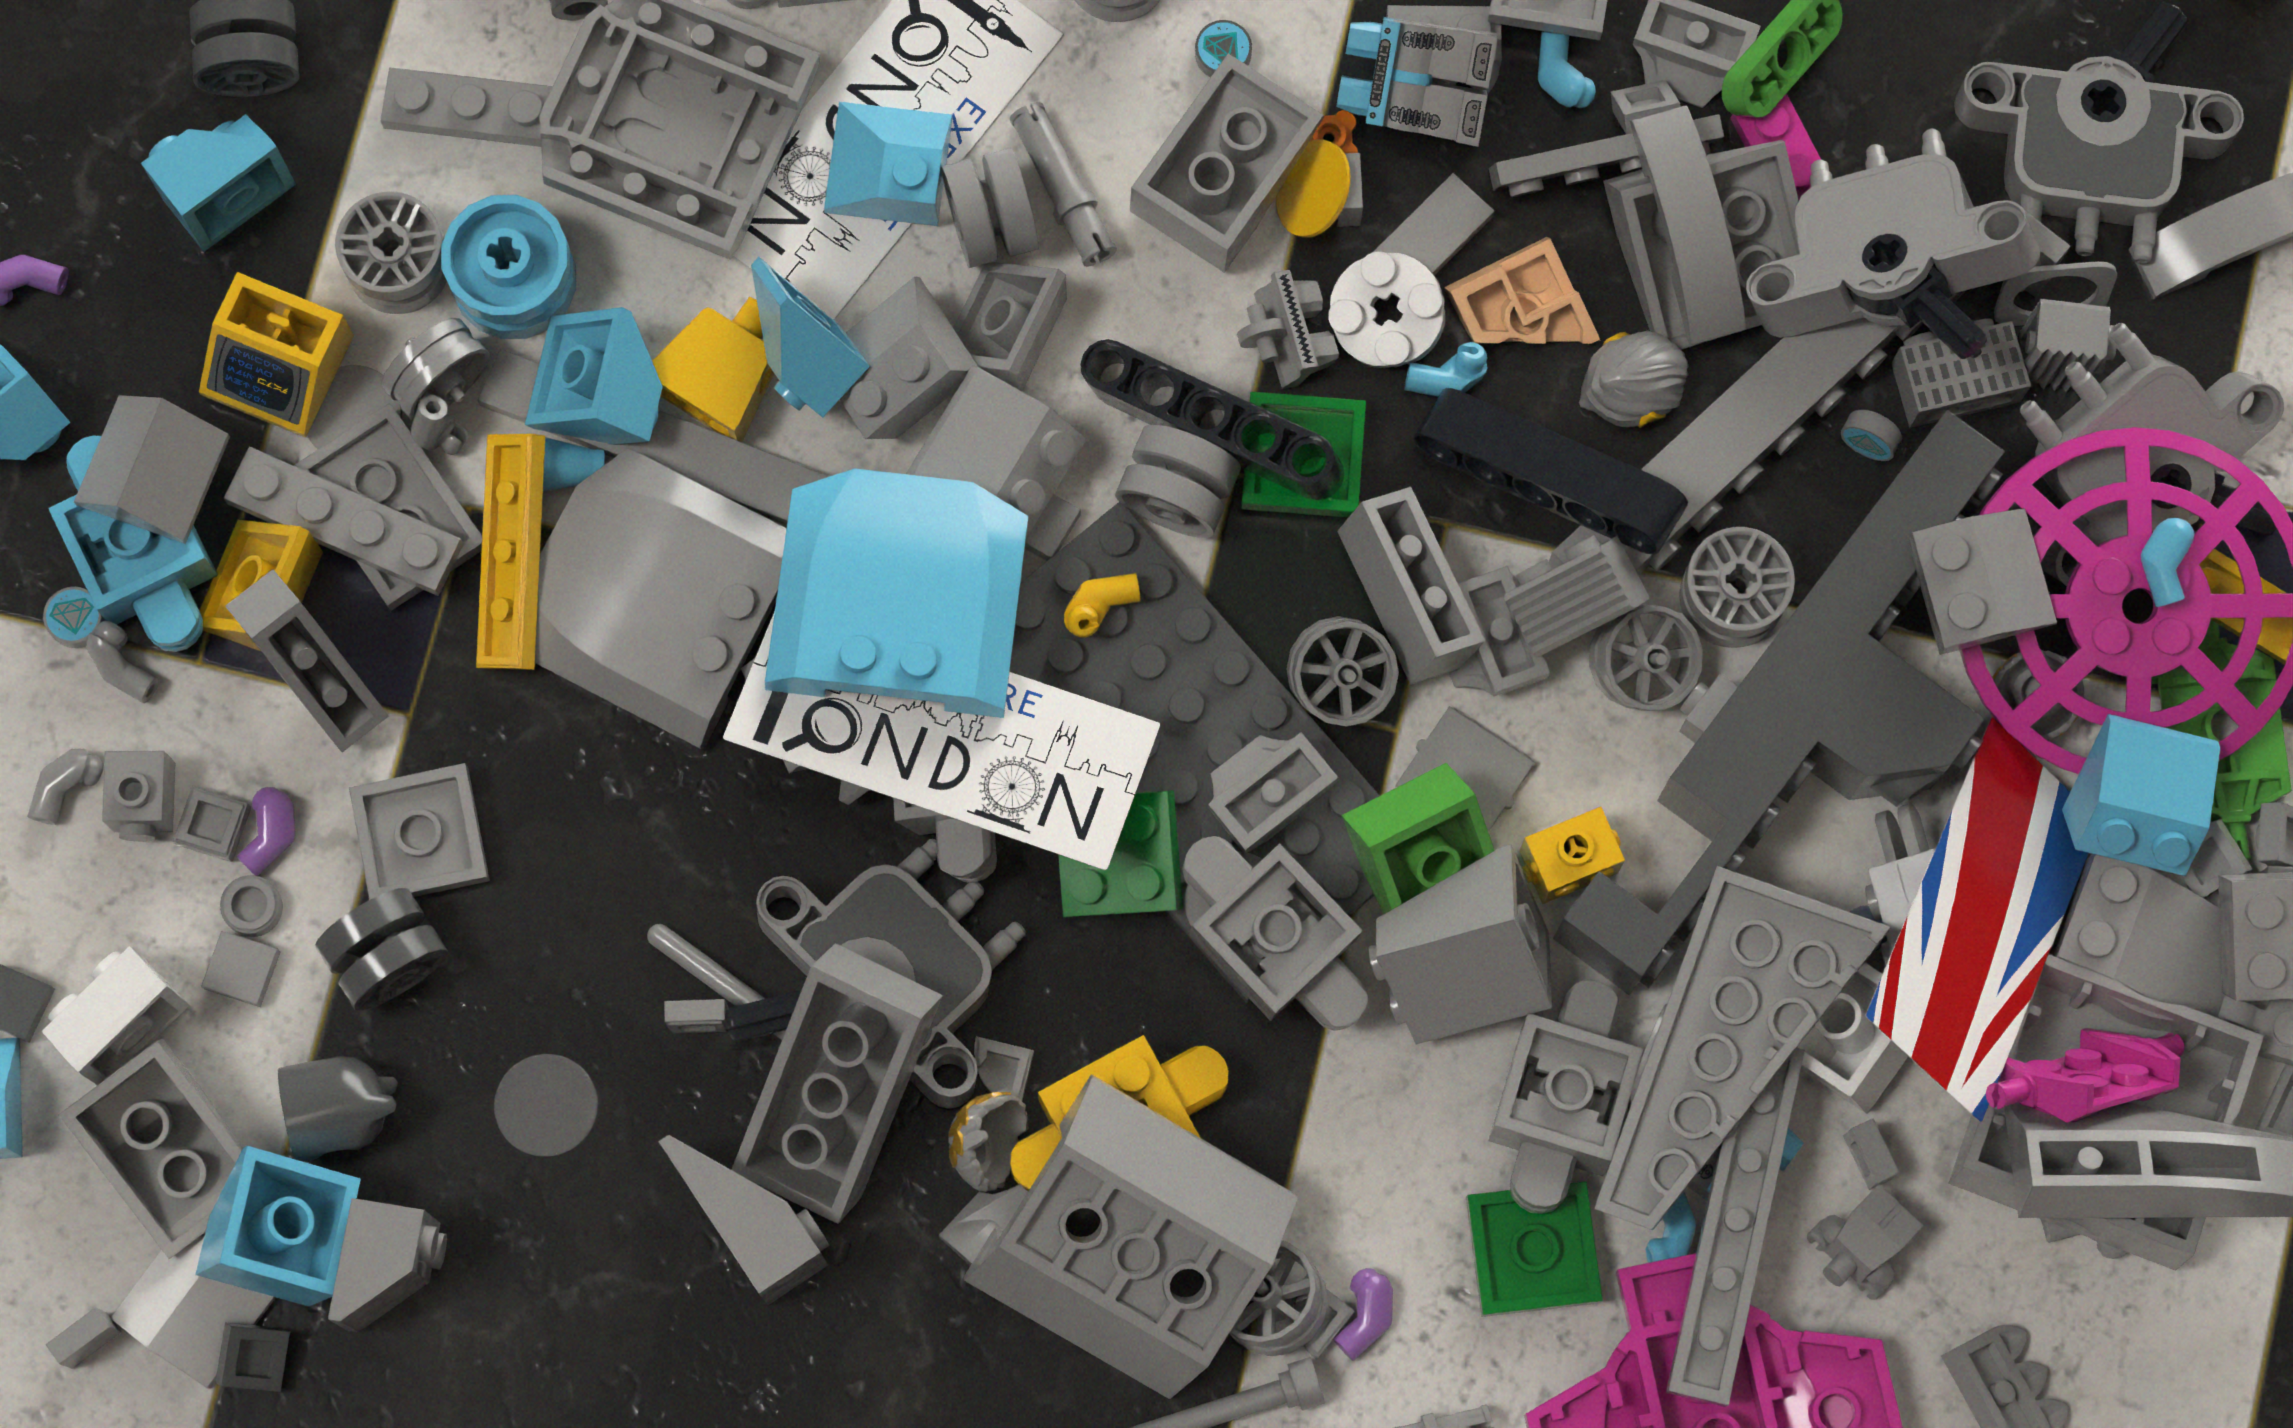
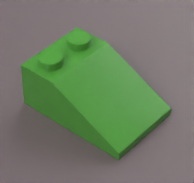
M1447 763L1342 815L1358 862L1383 915L1495 851L1476 794Z

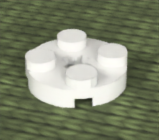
M1372 252L1365 258L1350 265L1339 277L1330 298L1329 322L1334 329L1338 342L1358 361L1374 368L1400 367L1404 364L1409 365L1410 362L1414 363L1421 360L1437 344L1445 326L1444 297L1438 280L1418 260L1401 253ZM1391 295L1399 297L1397 309L1403 314L1401 319L1397 323L1388 319L1382 326L1378 325L1374 321L1378 314L1375 308H1373L1375 302L1379 298L1386 301Z

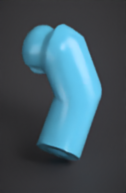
M1542 32L1538 67V81L1541 88L1558 103L1566 107H1587L1595 97L1596 88L1591 79L1584 77L1581 72L1567 62L1569 35Z
M1685 1192L1681 1194L1663 1217L1665 1223L1663 1237L1653 1238L1648 1242V1246L1645 1249L1648 1263L1689 1255L1697 1224Z

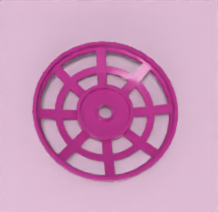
M2132 427L2096 431L2063 441L2032 458L2005 480L1983 507L1979 515L2008 511L2015 502L2021 509L2025 508L2026 513L2041 526L2033 536L2040 563L2054 541L2058 542L2078 562L2069 579L2065 594H2049L2055 617L2065 618L2069 634L2078 650L2054 672L2039 648L2034 630L2015 635L2020 653L2032 676L2040 684L2016 708L2012 709L2001 695L1986 667L1980 645L1959 650L1966 674L1982 704L2006 732L2036 756L2063 770L2079 774L2086 761L2085 757L2072 754L2057 746L2031 728L2034 723L2057 703L2075 715L2099 725H2103L2107 715L2111 714L2165 728L2185 722L2208 710L2217 702L2239 726L2234 732L2219 742V760L2234 753L2261 731L2283 704L2293 686V640L2280 676L2268 697L2257 710L2234 684L2242 676L2254 654L2261 632L2262 618L2293 617V593H2262V582L2255 558L2244 537L2235 526L2259 502L2271 516L2286 545L2293 569V523L2282 503L2260 477L2234 456L2203 440L2170 430ZM2124 446L2126 482L2112 483L2089 490L2067 502L2060 509H2057L2032 485L2050 470L2075 457L2104 448ZM2149 446L2170 448L2197 456L2227 472L2240 485L2217 509L2210 502L2188 490L2165 483L2151 482ZM2126 500L2127 535L2109 539L2096 546L2073 524L2077 518L2099 506ZM2152 500H2159L2179 506L2205 522L2194 533L2193 543L2176 569L2185 598L2161 607L2155 606L2140 557L2142 549L2152 535ZM2222 540L2228 546L2238 565L2244 585V594H2211L2207 578L2199 566ZM2140 588L2151 596L2153 611L2147 620L2135 624L2125 617L2122 610V602L2127 593ZM2211 618H2244L2243 629L2237 648L2227 666L2221 672L2198 647L2207 633ZM2181 665L2204 689L2198 695L2179 705L2150 712L2152 676L2167 673ZM2096 666L2107 672L2126 676L2125 712L2098 706L2077 695L2072 689Z

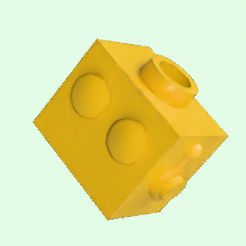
M1602 807L1525 837L1519 850L1525 865L1522 866V871L1527 882H1532L1535 886L1542 904L1588 886L1599 871L1608 878L1618 874L1625 861L1619 848L1621 841L1615 829H1611ZM1565 845L1569 846L1570 851L1568 854L1565 852ZM1575 854L1584 855L1581 858H1573Z

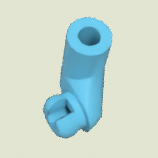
M1467 342L1459 346L1457 354L1440 368L1410 362L1404 390L1436 397L1445 388H1453L1465 393L1483 379L1487 371V353L1481 345Z
M2168 518L2162 521L2155 528L2141 552V563L2156 607L2168 605L2185 598L2176 569L2193 543L2194 530L2190 523L2180 518Z

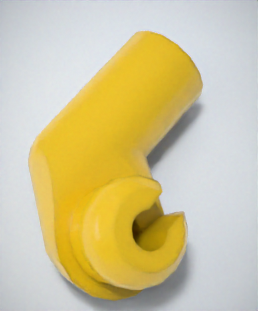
M1137 574L1104 577L1083 582L1065 609L1064 623L1066 628L1079 638L1090 637L1097 632L1111 606L1140 602Z

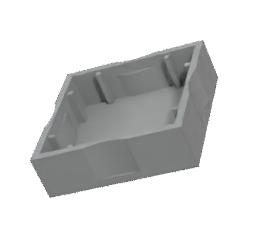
M2049 954L2008 1057L2024 1063L2031 1060L2051 1061L2065 1057L2067 1050L2080 1049L2081 1029L2085 1028L2152 1039L2165 1036L2168 1033H2173V1036L2178 1034L2184 1042V1053L2180 1057L2179 1087L2170 1093L2160 1094L2144 1102L2136 1099L2128 1103L2232 1125L2240 1112L2264 1035L2185 1005L2164 1003L2136 993L2116 979H2111ZM1989 1105L1982 1122H1979L1971 1115L1948 1184L2017 1210L2005 1107L1997 1109V1106L1993 1108ZM2206 1217L2039 1219L2099 1242L2108 1243L2107 1245L2176 1271L2194 1256Z

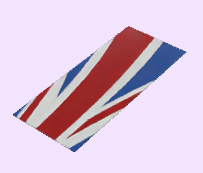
M1990 718L1982 737L1983 742L1976 751L1866 1012V1018L1979 1122L1983 1121L1989 1106L1986 1099V1089L1990 1084L1998 1083L2089 854L2088 852L2075 850L2062 811L2070 791L2015 738L2006 732L1994 718Z

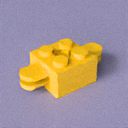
M1142 1035L1039 1091V1103L1051 1124L1022 1139L1013 1148L1010 1166L1014 1180L1018 1185L1020 1184L1029 1191L1062 1139L1059 1125L1091 1074L1200 1138L1189 1115L1219 1100L1225 1093L1228 1085L1229 1071L1224 1058L1218 1051L1208 1046H1194L1159 1064L1145 1036Z

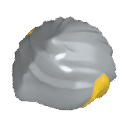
M1647 330L1631 335L1626 332H1620L1609 337L1590 359L1581 388L1580 407L1595 412L1616 426L1626 428L1635 426L1641 428L1652 421L1666 417V414L1671 409L1680 405L1682 393L1684 392L1683 385L1689 376L1687 372L1689 366L1685 353L1675 343H1671L1667 337Z

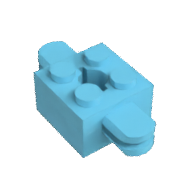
M93 435L82 438L73 445L67 454V469L77 491H79L101 436ZM76 495L48 508L97 611L106 621L117 625L137 615L148 638L153 644L164 651L177 652L188 649L196 643L203 632V619L189 589L216 577L218 574L194 525L186 544L77 506L74 503Z

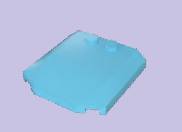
M855 468L793 488L765 677V690L825 697L827 689L944 703V711L1004 718L1028 516L974 482Z

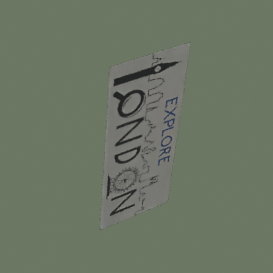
M891 0L802 109L744 239L733 256L750 269H752L751 264L760 257L832 319H835L911 225V223L824 213L839 102L952 114L953 119L946 165L962 161L1061 39L1063 33L1017 0Z
M773 614L724 733V740L1103 870L1108 868L1160 728L1159 722L1012 672L1009 673L1004 718L944 711V703L845 691L826 689L825 697L765 690V677L774 620Z

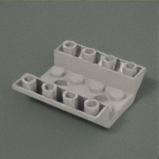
M1091 1074L1059 1125L1062 1139L1004 1231L997 1227L993 1229L964 1275V1281L1171 1399L1209 1366L1269 1272L1298 1197L1283 1186ZM1080 1208L1092 1209L1100 1217L1098 1229L1086 1237L1074 1236L1066 1229L1065 1223L1068 1216ZM1183 1269H1194L1204 1277L1201 1290L1191 1297H1180L1170 1290L1172 1277Z

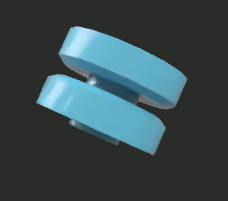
M491 195L468 205L450 223L441 245V269L461 314L479 331L500 339H527L546 331L551 316L563 315L568 311L576 291V264L557 218L540 203L519 195Z

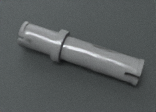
M1031 103L1030 107L1033 111L1031 114L1026 106L1019 108L1010 116V122L1015 127L1055 205L1053 216L1057 224L1065 225L1084 266L1095 265V255L1100 263L1109 259L1115 254L1117 248L1111 241L1095 210L1098 201L1093 192L1085 190L1045 112L1043 103Z

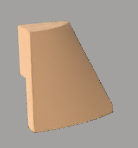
M1548 237L1444 287L1460 321L1474 343L1525 342L1546 344V342H1580L1582 344H1592L1600 340L1579 292L1574 290L1556 249Z

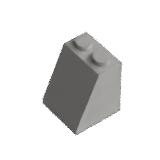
M1512 845L1498 848L1376 919V944L1369 946L1370 963L1377 980H1387L1390 987L1389 1002L1393 1016L1398 1024L1406 1022L1416 1045L1525 1016L1528 1013L1532 1014L1553 1008L1549 931Z

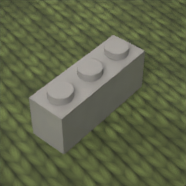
M1408 487L1361 502L1337 532L1410 685L1459 669L1485 642V639L1412 488Z
M273 569L225 605L341 752H344L389 717L303 604Z

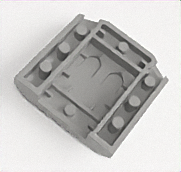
M613 0L605 7L599 5L585 16L539 115L543 183L730 260L744 239L806 102L820 63V53L690 0Z
M627 448L575 487L540 554L535 663L704 750L730 700V697L727 695L776 603L787 528Z

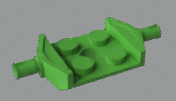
M2210 620L2207 633L2198 648L2222 672L2231 659L2237 645L2227 643L2226 637L2220 638L2218 624ZM2255 650L2244 673L2234 684L2256 710L2268 697L2276 683L2274 660L2264 653ZM2181 665L2167 673L2152 676V684H2158L2161 710L2179 705L2204 690ZM2216 702L2208 710L2197 716L2165 728L2220 742L2211 730V720L2217 714L2227 713ZM2280 708L2260 732L2234 753L2218 762L2210 821L2214 822L2222 819L2247 861L2251 860L2245 825L2252 821L2251 816L2261 811V803H2275L2292 791Z

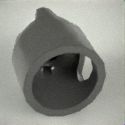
M334 1056L278 1069L282 1111L295 1160L305 1162L315 1160L329 1152L346 1149L359 1150L367 1146L382 1131L385 1116L394 1112L397 1105L394 1098L390 1096L396 1092L397 1080L392 1076L377 1075L370 1066L355 1057Z

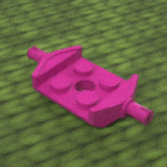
M2090 1028L2081 1029L2080 1049L2067 1050L2065 1057L2051 1061L2031 1060L2026 1063L2008 1057L1998 1083H1992L1987 1087L1986 1099L1991 1107L1995 1108L1997 1106V1109L2019 1103L2053 1115L2066 1123L2080 1121L2102 1109L2136 1099L2144 1102L2160 1094L2170 1093L2178 1088L2180 1057L2184 1053V1042L2178 1034L2173 1036V1033L2152 1039Z

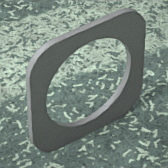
M2107 262L2034 266L2023 275L2003 281L1994 309V318L1999 324L2012 321L2013 326L2024 325L2033 311L2017 307L2013 303L2015 296L2022 289L2035 282L2059 276H2078L2093 281L2097 285L2095 292L2080 304L2106 307L2117 278L2116 268Z

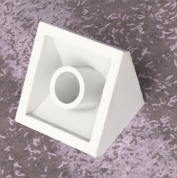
M202 1234L170 1259L161 1250L111 1319L147 1349L209 1389L217 1376L225 1322L256 1325L276 1297L195 1275L205 1234Z

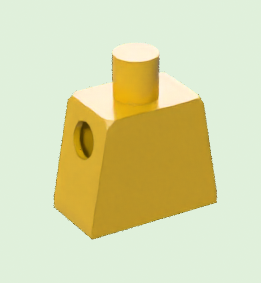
M748 297L732 321L712 308L707 307L703 309L652 360L663 386L660 397L713 431L740 442L744 440L774 376L773 370L767 363L764 341L761 340L763 335L756 299Z

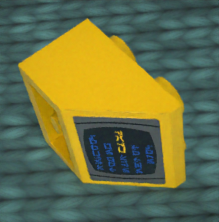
M237 272L212 323L199 393L204 397L306 438L354 334L344 315Z

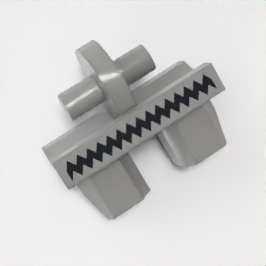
M1290 270L1274 272L1271 275L1272 281L1254 293L1257 304L1247 308L1251 324L1242 328L1237 333L1238 341L1242 348L1258 347L1263 363L1274 361L1282 389L1298 387L1311 373L1328 368L1339 356L1334 335L1329 331L1309 334L1305 318L1316 317L1322 311L1323 298L1318 282L1293 281Z

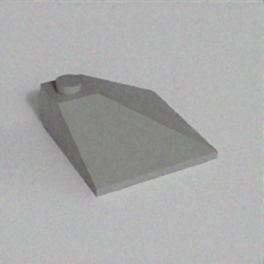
M1783 140L1706 155L1718 191L1733 249L1743 300L1746 330L1762 325L1746 292L1747 280L1751 273L1766 263L1799 255L1795 225V209L1799 200L1785 141ZM1641 169L1603 181L1616 234L1649 330L1667 337L1680 350L1704 343L1700 342L1693 345L1688 343L1674 290L1679 288L1650 177H1644L1643 170Z

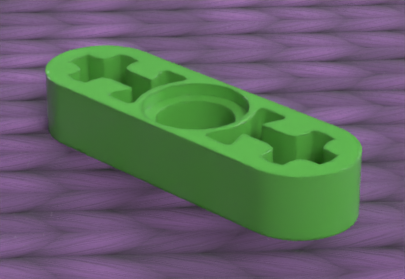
M1791 0L1725 75L1722 84V100L1724 106L1731 114L1736 116L1764 117L1772 111L1838 35L1842 25V7L1839 0ZM1784 39L1787 44L1788 53L1786 63L1780 68L1777 61V52L1780 43Z

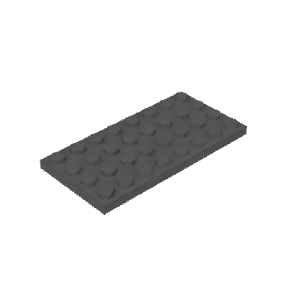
M1120 502L1021 582L1010 672L1160 723V728L1136 793L1174 790L1183 909L1167 912L1246 1004L1249 1003L1251 1000L1190 937L1191 926L1185 912V893L1188 884L1184 880L1182 868L1186 854L1191 846L1202 838L1217 836L1228 841L1236 851L1242 852L1208 808V804L1214 797L1210 773L1259 735L1271 739L1289 740L1300 732L1303 733L1339 777L1338 782L1312 807L1271 839L1248 853L1263 859L1280 843L1349 917L1373 898L1374 894L1358 862L1342 815L1380 795L1132 513ZM1137 574L1140 602L1111 606L1097 632L1090 637L1079 638L1066 628L1064 623L1065 609L1083 582L1104 577Z

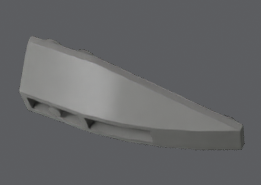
M2128 1102L2102 1109L2080 1121L2069 1123L2019 1103L2005 1106L2018 1218L2293 1217V1138Z

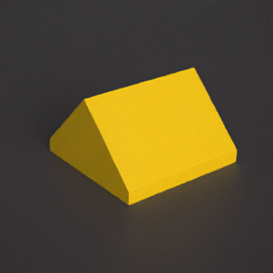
M238 520L216 570L218 575L213 578L199 610L203 619V631L260 651L225 605L272 569L302 603L323 553L310 531L301 526Z

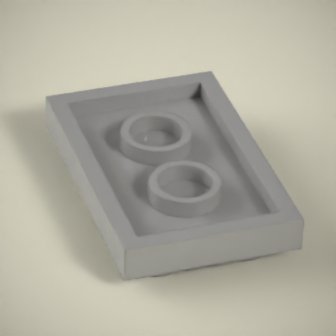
M390 402L293 465L461 538L464 545L451 571L482 551L481 533L425 452L413 440L411 432ZM357 561L390 611L423 590Z

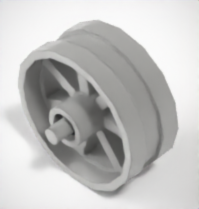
M450 318L435 324L417 338L411 337L405 343L406 347L392 361L384 373L381 385L392 400H397L400 403L402 411L413 421L419 402L424 396L436 395L441 397L446 402L447 407L455 401L457 403L462 402L467 396L465 394L467 390L479 379L487 367L491 355L479 339L472 337L470 329L460 318Z
M1639 605L1635 609L1597 627L1590 643L1589 667L1596 686L1609 700L1626 708L1664 710L1679 704L1695 688L1702 671L1703 648L1697 630L1683 614L1666 606ZM1641 614H1653L1661 617L1649 640H1647L1642 625ZM1628 622L1634 641L1625 645L1615 641L1618 632ZM1671 627L1676 633L1680 648L1667 649L1661 645ZM1611 650L1621 653L1624 664L1614 672L1611 669ZM1680 658V667L1674 679L1666 669L1671 659ZM1637 671L1635 697L1631 698L1617 684ZM1651 673H1653L1667 689L1660 696L1648 700Z
M1341 616L1319 620L1302 631L1290 649L1286 669L1290 690L1300 705L1324 722L1340 726L1365 723L1382 712L1395 694L1399 675L1395 652L1386 638L1360 620ZM1336 629H1351L1342 654L1336 652L1325 633ZM1365 633L1375 642L1380 652L1353 661L1361 635ZM1315 640H1318L1327 655L1323 664L1303 662L1305 654ZM1383 663L1384 671L1379 688L1362 678L1363 669ZM1301 672L1324 674L1327 679L1308 697L1303 689L1300 674ZM1336 686L1339 688L1341 714L1326 712L1317 707ZM1359 686L1373 695L1368 703L1352 712L1350 689Z
M1282 1241L1275 1257V1260L1280 1259L1273 1275L1267 1274L1250 1300L1253 1302L1244 1309L1230 1331L1233 1339L1252 1353L1266 1356L1292 1353L1309 1342L1324 1321L1328 1306L1326 1284L1307 1256L1287 1241ZM1297 1262L1305 1269L1309 1278L1284 1285L1294 1263ZM1309 1293L1303 1311L1300 1313L1292 1307L1291 1298ZM1263 1313L1262 1336H1254L1242 1332L1245 1327ZM1287 1317L1294 1321V1323L1280 1332L1275 1333L1276 1321L1284 1320Z

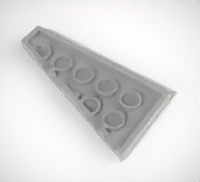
M1717 866L1594 1209L1654 1230L1890 931L1891 927Z

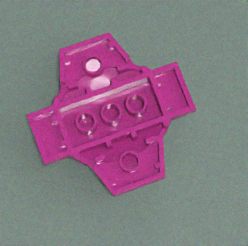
M1696 1253L1618 1269L1616 1277L1629 1331L1614 1349L1605 1368L1524 1415L1527 1428H1903L1882 1340L1813 1331L1785 1330L1770 1318L1771 1315L1750 1305L1729 1405L1723 1407L1666 1393Z

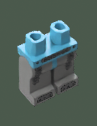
M1383 17L1382 24L1375 22H1352L1350 24L1345 54L1376 59L1373 80L1342 75L1336 107L1353 114L1366 116V124L1431 135L1478 147L1488 96L1487 91L1433 82V78L1489 88L1498 35L1496 32L1405 21Z

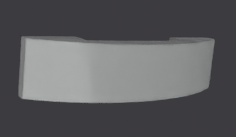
M1682 106L1630 121L1644 177H1650L1679 288L1674 290L1689 345L1746 330L1739 277L1727 224L1710 165L1688 106Z
M2293 172L2221 200L2157 231L2151 260L2148 263L2135 262L2153 299L2206 278L2210 271L2293 237ZM2131 246V247L2129 248V251H2130L2132 257H2133V250H2134V247H2133V246Z

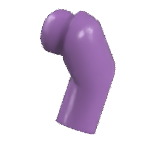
M18 255L0 262V306H4L12 300L13 289L24 285L61 295L67 284L68 268L27 255Z
M275 787L262 788L254 795L252 808L256 811L258 836L236 856L255 876H259L292 844L295 838L294 805L286 793L279 791Z
M1371 1268L1362 1269L1353 1276L1350 1289L1357 1297V1317L1333 1338L1337 1346L1352 1361L1385 1333L1392 1324L1393 1288L1385 1275H1381Z

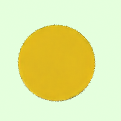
M1322 139L1310 141L1276 195V208L1279 219L1284 228L1290 233L1307 238L1317 236L1327 230L1340 215L1349 193L1350 167L1345 153L1338 145Z

